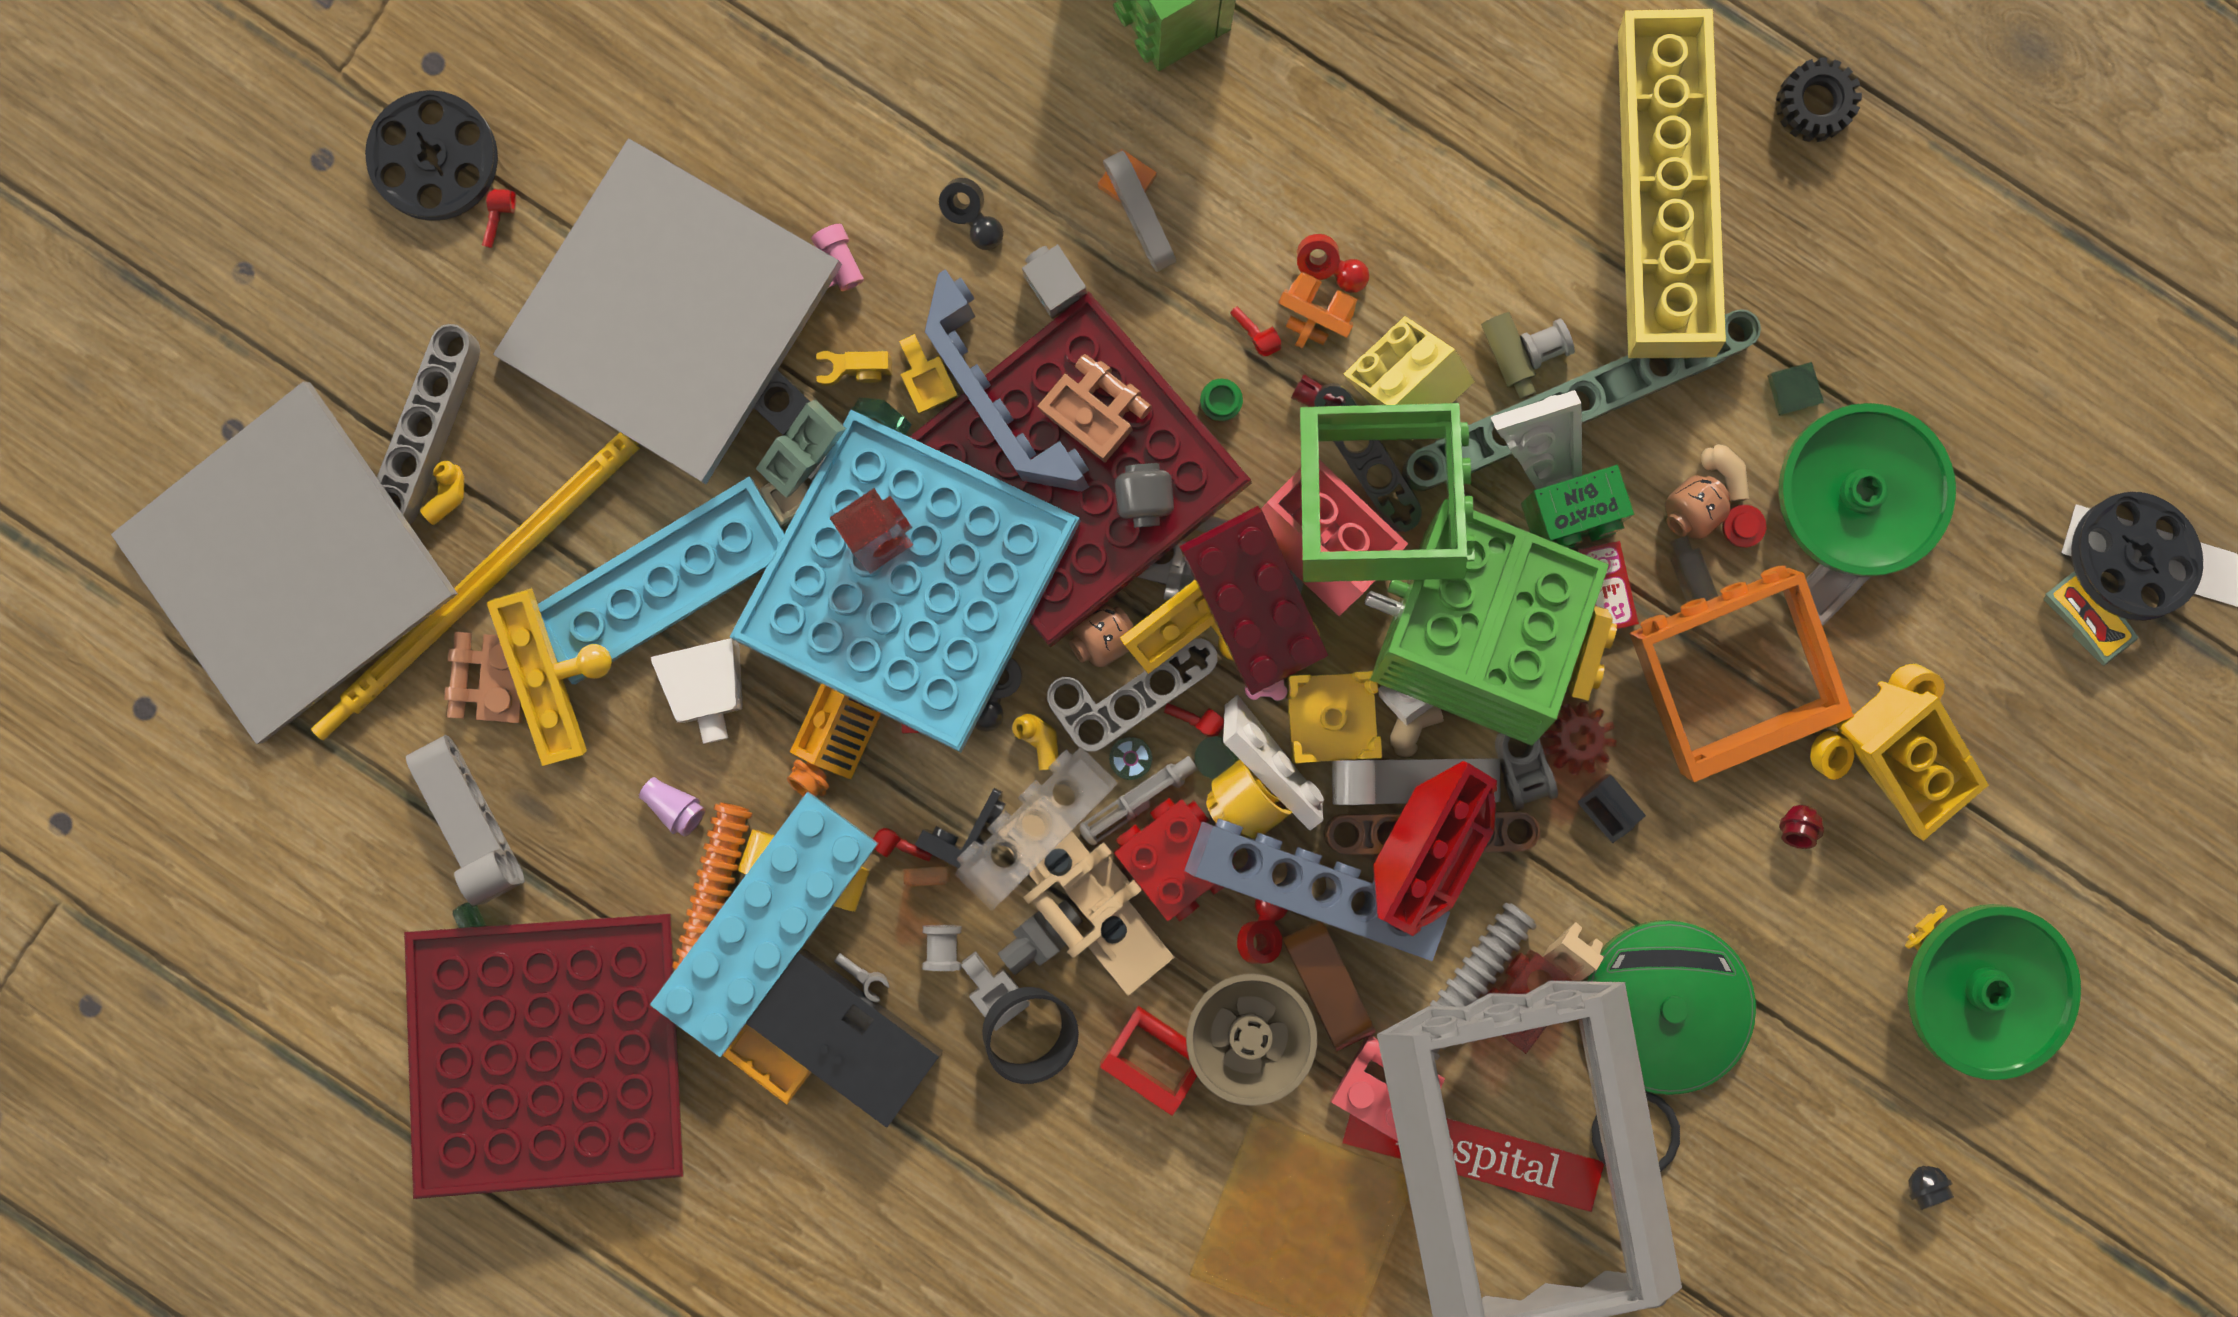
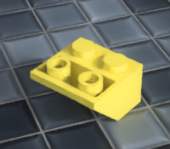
M1406 316L1344 373L1346 379L1371 405L1453 403L1475 382L1454 348Z

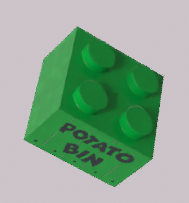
M1618 465L1534 490L1521 503L1530 533L1569 549H1573L1576 544L1583 542L1582 538L1586 536L1590 537L1591 542H1596L1616 535L1617 531L1625 528L1623 522L1634 515Z

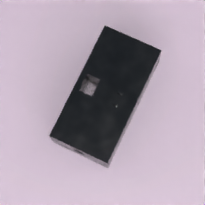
M806 949L797 953L746 1023L886 1128L943 1051L881 1004L869 1000L862 990Z

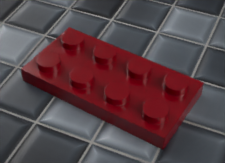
M1259 506L1179 546L1251 695L1328 656L1265 515Z

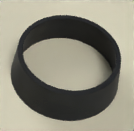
M1023 987L1006 993L991 1006L983 1023L982 1035L988 1059L999 1075L1014 1083L1034 1084L1055 1076L1068 1064L1078 1044L1079 1030L1073 1012L1065 1003L1043 989ZM1030 999L1053 1001L1060 1011L1061 1031L1055 1045L1049 1052L1035 1061L1016 1064L999 1058L992 1051L990 1042L993 1029L1000 1017L1009 1008Z

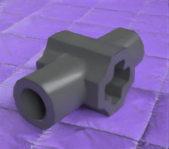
M1066 899L1058 905L1075 928L1083 922ZM1038 911L1013 931L1017 938L1002 949L998 955L1016 976L1034 960L1039 966L1042 965L1067 944L1042 913Z

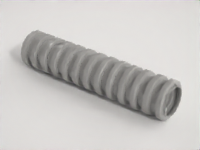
M1505 903L1502 906L1505 910L1503 914H1496L1494 918L1497 922L1494 926L1490 924L1487 926L1488 934L1486 936L1481 935L1478 938L1481 942L1479 946H1473L1470 949L1473 953L1471 957H1464L1462 962L1465 965L1462 969H1455L1456 977L1453 980L1449 978L1446 981V984L1449 986L1445 991L1440 989L1438 995L1441 997L1437 1002L1432 1000L1430 1005L1466 1007L1478 1000L1481 993L1486 995L1488 993L1487 985L1496 982L1494 978L1496 973L1502 974L1505 970L1502 967L1504 962H1511L1513 958L1510 954L1513 950L1518 952L1521 948L1518 945L1521 940L1526 941L1529 938L1526 934L1528 930H1535L1537 927L1534 923L1535 920L1512 903ZM1440 1048L1433 1050L1435 1060H1438L1440 1057L1437 1054Z

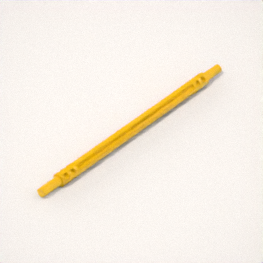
M619 432L454 588L458 595L405 634L340 695L341 701L311 728L313 733L324 741L354 712L359 714L640 449L639 443Z

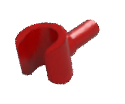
M494 189L487 194L486 204L489 220L482 246L493 247L501 213L515 212L516 194L514 191Z
M1238 306L1231 310L1230 314L1248 332L1247 334L1251 337L1254 347L1260 356L1266 357L1281 350V339L1273 326L1260 332L1258 327Z
M1167 703L1164 713L1189 723V725L1194 726L1207 737L1217 736L1224 728V719L1210 708L1207 709L1201 718L1170 703Z
M889 828L879 829L872 838L879 843L875 850L887 858L895 847L902 852L928 862L932 856L927 851L902 839Z

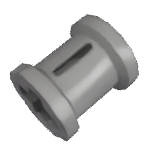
M1561 318L1553 321L1552 327L1529 335L1527 332L1520 335L1534 370L1540 368L1542 362L1563 353L1566 356L1575 353L1572 337Z
M923 926L922 933L927 935V961L922 963V970H961V963L957 961V935L961 933L962 926Z

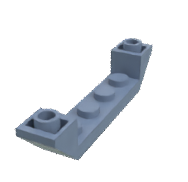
M946 269L943 270L937 277L926 323L925 333L1023 481L1084 491L1089 486L1083 474L1089 471L1076 449L1074 448L1067 452L1059 441L1034 457L1037 454L1024 434L1021 433L1015 437L1007 424L1014 419L999 398L992 403L984 391L991 385L979 366L976 364L969 368L962 356L969 351L955 330L976 317L968 304L975 298L962 278L953 281Z

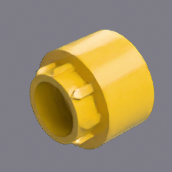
M1240 759L1212 781V791L1208 794L1206 801L1208 811L1215 823H1217L1219 818L1243 827L1240 835L1256 839L1258 833L1266 834L1292 814Z

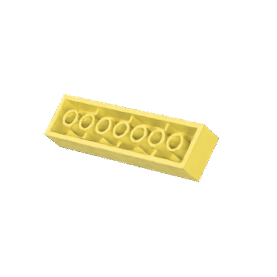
M1713 9L1625 11L1618 31L1628 358L1717 357L1726 342Z

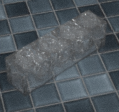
M1082 747L1073 755L1066 749L1048 767L1054 774L1043 785L1035 780L1018 797L1023 805L1012 816L1005 810L987 828L993 835L981 847L974 841L957 858V861L962 866L955 875L991 911L1118 784ZM1058 785L1070 787L1075 795L1074 803L1068 806L1058 804L1053 797V788ZM1029 815L1041 818L1045 825L1044 834L1037 837L1028 835L1022 827L1023 818ZM997 846L1010 848L1014 854V864L1007 868L997 866L991 858L992 849Z

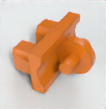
M1301 272L1289 290L1285 289L1278 301L1279 304L1308 318L1307 322H1304L1291 315L1285 326L1300 334L1295 346L1303 349L1308 338L1322 346L1324 345L1329 334L1315 328L1316 323L1347 338L1353 327V323L1350 321L1354 315L1357 299L1337 290L1327 310L1312 303L1322 281L1304 272Z

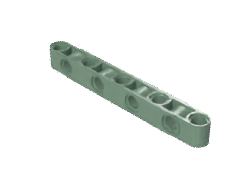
M1740 309L1725 314L1726 342L1717 357L1660 358L1667 366V373L1664 377L1657 376L1651 371L1649 366L1650 358H1628L1627 355L1468 425L1469 446L1462 447V458L1471 459V473H1474L1513 455L1508 445L1502 446L1494 441L1492 436L1494 423L1491 419L1493 416L1543 401L1550 396L1562 395L1575 390L1583 392L1589 398V409L1581 411L1583 425L1724 362L1727 358L1739 354L1759 338L1761 331L1760 322L1755 314L1748 310ZM1729 323L1741 326L1744 331L1743 342H1737L1729 336ZM1440 438L1435 443L1417 450L1406 460L1403 465L1402 475L1413 490L1422 492L1447 482L1445 438ZM1423 459L1432 464L1434 477L1431 480H1421L1414 474L1413 465L1416 460Z

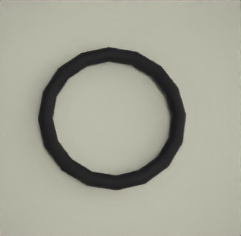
M1645 1091L1647 1101L1656 1104L1666 1114L1671 1126V1143L1666 1155L1659 1161L1660 1172H1662L1673 1161L1680 1145V1125L1674 1110L1662 1097ZM1596 1115L1592 1123V1144L1598 1159L1606 1166Z

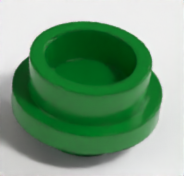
M1223 378L1209 382L1203 388L1200 396V405L1204 414L1218 422L1233 419L1240 412L1243 404L1240 388L1233 381Z

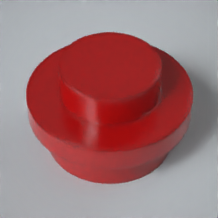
M1738 505L1732 508L1727 519L1722 523L1725 538L1732 545L1740 548L1751 547L1759 543L1763 539L1767 528L1766 519L1762 512L1751 505Z

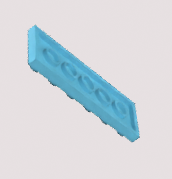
M747 477L540 602L538 607L557 661L562 662L576 658L583 647L590 644H598L609 651L613 662L764 571L785 533L752 478ZM580 674L568 679L571 684H577L587 677Z
M807 792L650 1005L721 1057L879 843L813 794Z

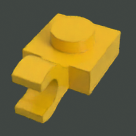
M915 334L899 341L912 368L900 375L919 415L958 397L940 357L927 361Z
M822 351L816 354L818 362H831L833 364L831 374L816 376L818 384L823 386L835 385L846 374L856 376V381L862 383L881 382L882 376L892 375V358L888 351L845 352V354Z

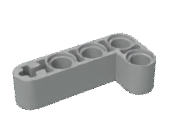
M1202 638L1193 639L1148 674L1144 671L1098 704H1095L1078 680L1071 677H1061L1050 685L1047 692V701L1075 744L1086 751H1098L1209 675L1217 664V652L1209 641ZM1193 647L1197 652L1207 651L1209 656L1204 661L1207 667L1201 670L1196 665L1187 670L1184 674L1191 680L1184 684L1179 671L1169 662L1176 658L1178 665L1181 666L1191 657L1188 650ZM1158 671L1168 672L1174 679L1173 691L1167 695L1155 694L1150 687V678ZM1063 685L1074 686L1079 692V701L1071 709H1062L1055 702L1056 690ZM1129 695L1138 701L1139 713L1131 720L1119 718L1114 711L1115 702L1122 696ZM1096 720L1103 726L1104 736L1099 743L1088 745L1080 739L1079 729L1085 721Z
M444 735L408 754L406 762L410 772L461 867L454 872L456 883L465 899L473 906L485 904L524 883L525 878L522 869L453 740L449 736Z
M1500 759L1332 761L1333 804L1407 803L1415 787L1461 761L1470 763L1497 780V791L1494 792L1495 802H1501Z

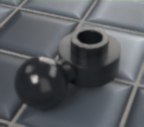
M956 178L950 181L939 196V207L942 214L953 223H968L971 226V241L977 248L992 250L1000 245L1004 236L1003 227L997 219L991 216H984L981 213L984 206V194L980 186L968 178ZM965 193L970 199V204L961 203L958 200L957 194Z
M1012 657L1005 667L1009 673L1008 681L1005 684L997 683L975 725V728L980 731L989 732L1000 726L1004 716L1002 706L1000 705L1001 698L1012 695L1021 685L1022 670L1018 662Z

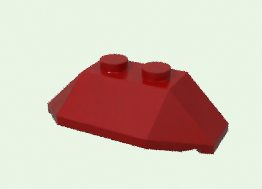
M1461 761L1415 787L1374 863L1377 914L1379 919L1414 936L1421 931V927L1434 922L1453 908L1494 832L1496 811L1494 792L1497 791L1496 779L1470 763Z

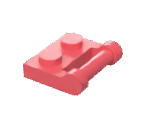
M1371 1035L1363 1041L1330 1102L1398 1141L1387 1084L1364 1071L1371 1060L1383 1067L1378 1039ZM1438 1074L1441 1089L1445 1078Z

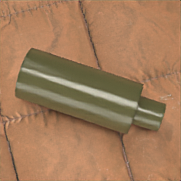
M1510 312L1500 314L1481 324L1507 387L1515 386L1520 399L1536 393L1530 379L1536 376V373Z

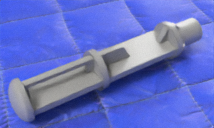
M1189 756L1177 764L1166 765L1165 768L1119 797V799L1085 822H1082L1079 827L1081 835L1089 844L1096 845L1097 842L1150 807L1149 799L1169 785L1177 788L1183 786L1185 778L1196 772L1198 768ZM1116 804L1119 805L1118 808H1116L1115 810L1101 818L1099 821H1097L1090 827L1087 825L1088 823L1093 821L1095 818H1097L1098 816H1100ZM1122 817H1127V819H1125L1124 821H1122L1121 823H1119L1118 825H1116L1115 827L1101 835L1099 838H1096V835L1102 832L1104 829H1106Z

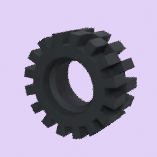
M1820 57L1816 62H1813V59L1806 61L1801 67L1798 66L1784 80L1781 85L1782 89L1777 93L1776 100L1780 101V104L1776 107L1777 115L1784 114V118L1780 121L1784 128L1789 124L1793 127V130L1790 132L1791 135L1797 137L1801 133L1804 135L1803 141L1807 142L1814 138H1817V142L1825 141L1829 136L1832 138L1840 133L1853 121L1852 118L1858 114L1860 107L1856 105L1862 100V92L1856 93L1855 90L1860 86L1858 78L1853 81L1849 79L1848 76L1853 73L1849 67L1844 71L1839 69L1842 62L1835 59L1830 64H1827V58ZM1813 85L1827 88L1834 100L1831 112L1825 115L1811 113L1806 108L1803 100L1806 88Z

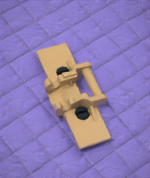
M1044 796L997 834L1037 884L1023 898L1028 904L1033 902L1068 945L1070 949L1067 952L1072 958L1088 947L1127 996L1175 958L1128 901L1142 891V888L1135 880L1129 882L1108 856L1112 852L1104 842L1089 853ZM1055 882H1058L1093 925V929L1086 935L1082 936L1045 891Z

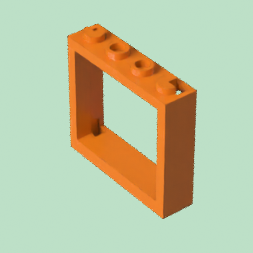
M1785 565L1767 569L1760 574L1762 579L1747 585L1746 582L1728 585L1720 590L1721 596L1708 601L1705 598L1689 601L1680 607L1681 612L1667 618L1665 615L1648 618L1640 623V629L1629 633L1680 774L1692 782L1709 777L1854 717L1803 572L1786 568ZM1783 591L1820 698L1692 751L1653 644Z

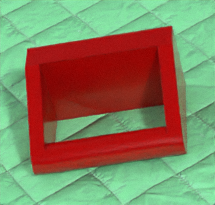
M1138 1005L1100 1061V1068L1173 1116L1197 1077L1192 1065L1173 1091L1119 1053L1135 1027L1139 1026L1189 1060L1186 1037Z

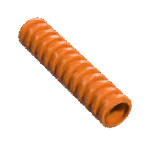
M722 802L714 805V810L717 811L716 817H711L710 823L714 824L713 830L707 831L710 841L709 843H704L703 849L707 850L706 856H701L700 858L703 868L698 869L696 873L700 879L699 882H695L693 888L697 891L695 895L690 896L689 901L693 903V906L686 911V915L690 917L689 921L683 923V928L686 929L685 935H680L679 941L683 944L682 948H677L676 950L679 959L673 962L672 967L674 969H677L725 904L726 897H730L732 891L728 890L729 885L735 883L732 873L733 871H738L739 865L735 864L736 858H741L742 852L739 851V847L744 845L746 841L745 838H742L743 832L748 831L749 826L746 825V820L751 819L753 814L747 808Z

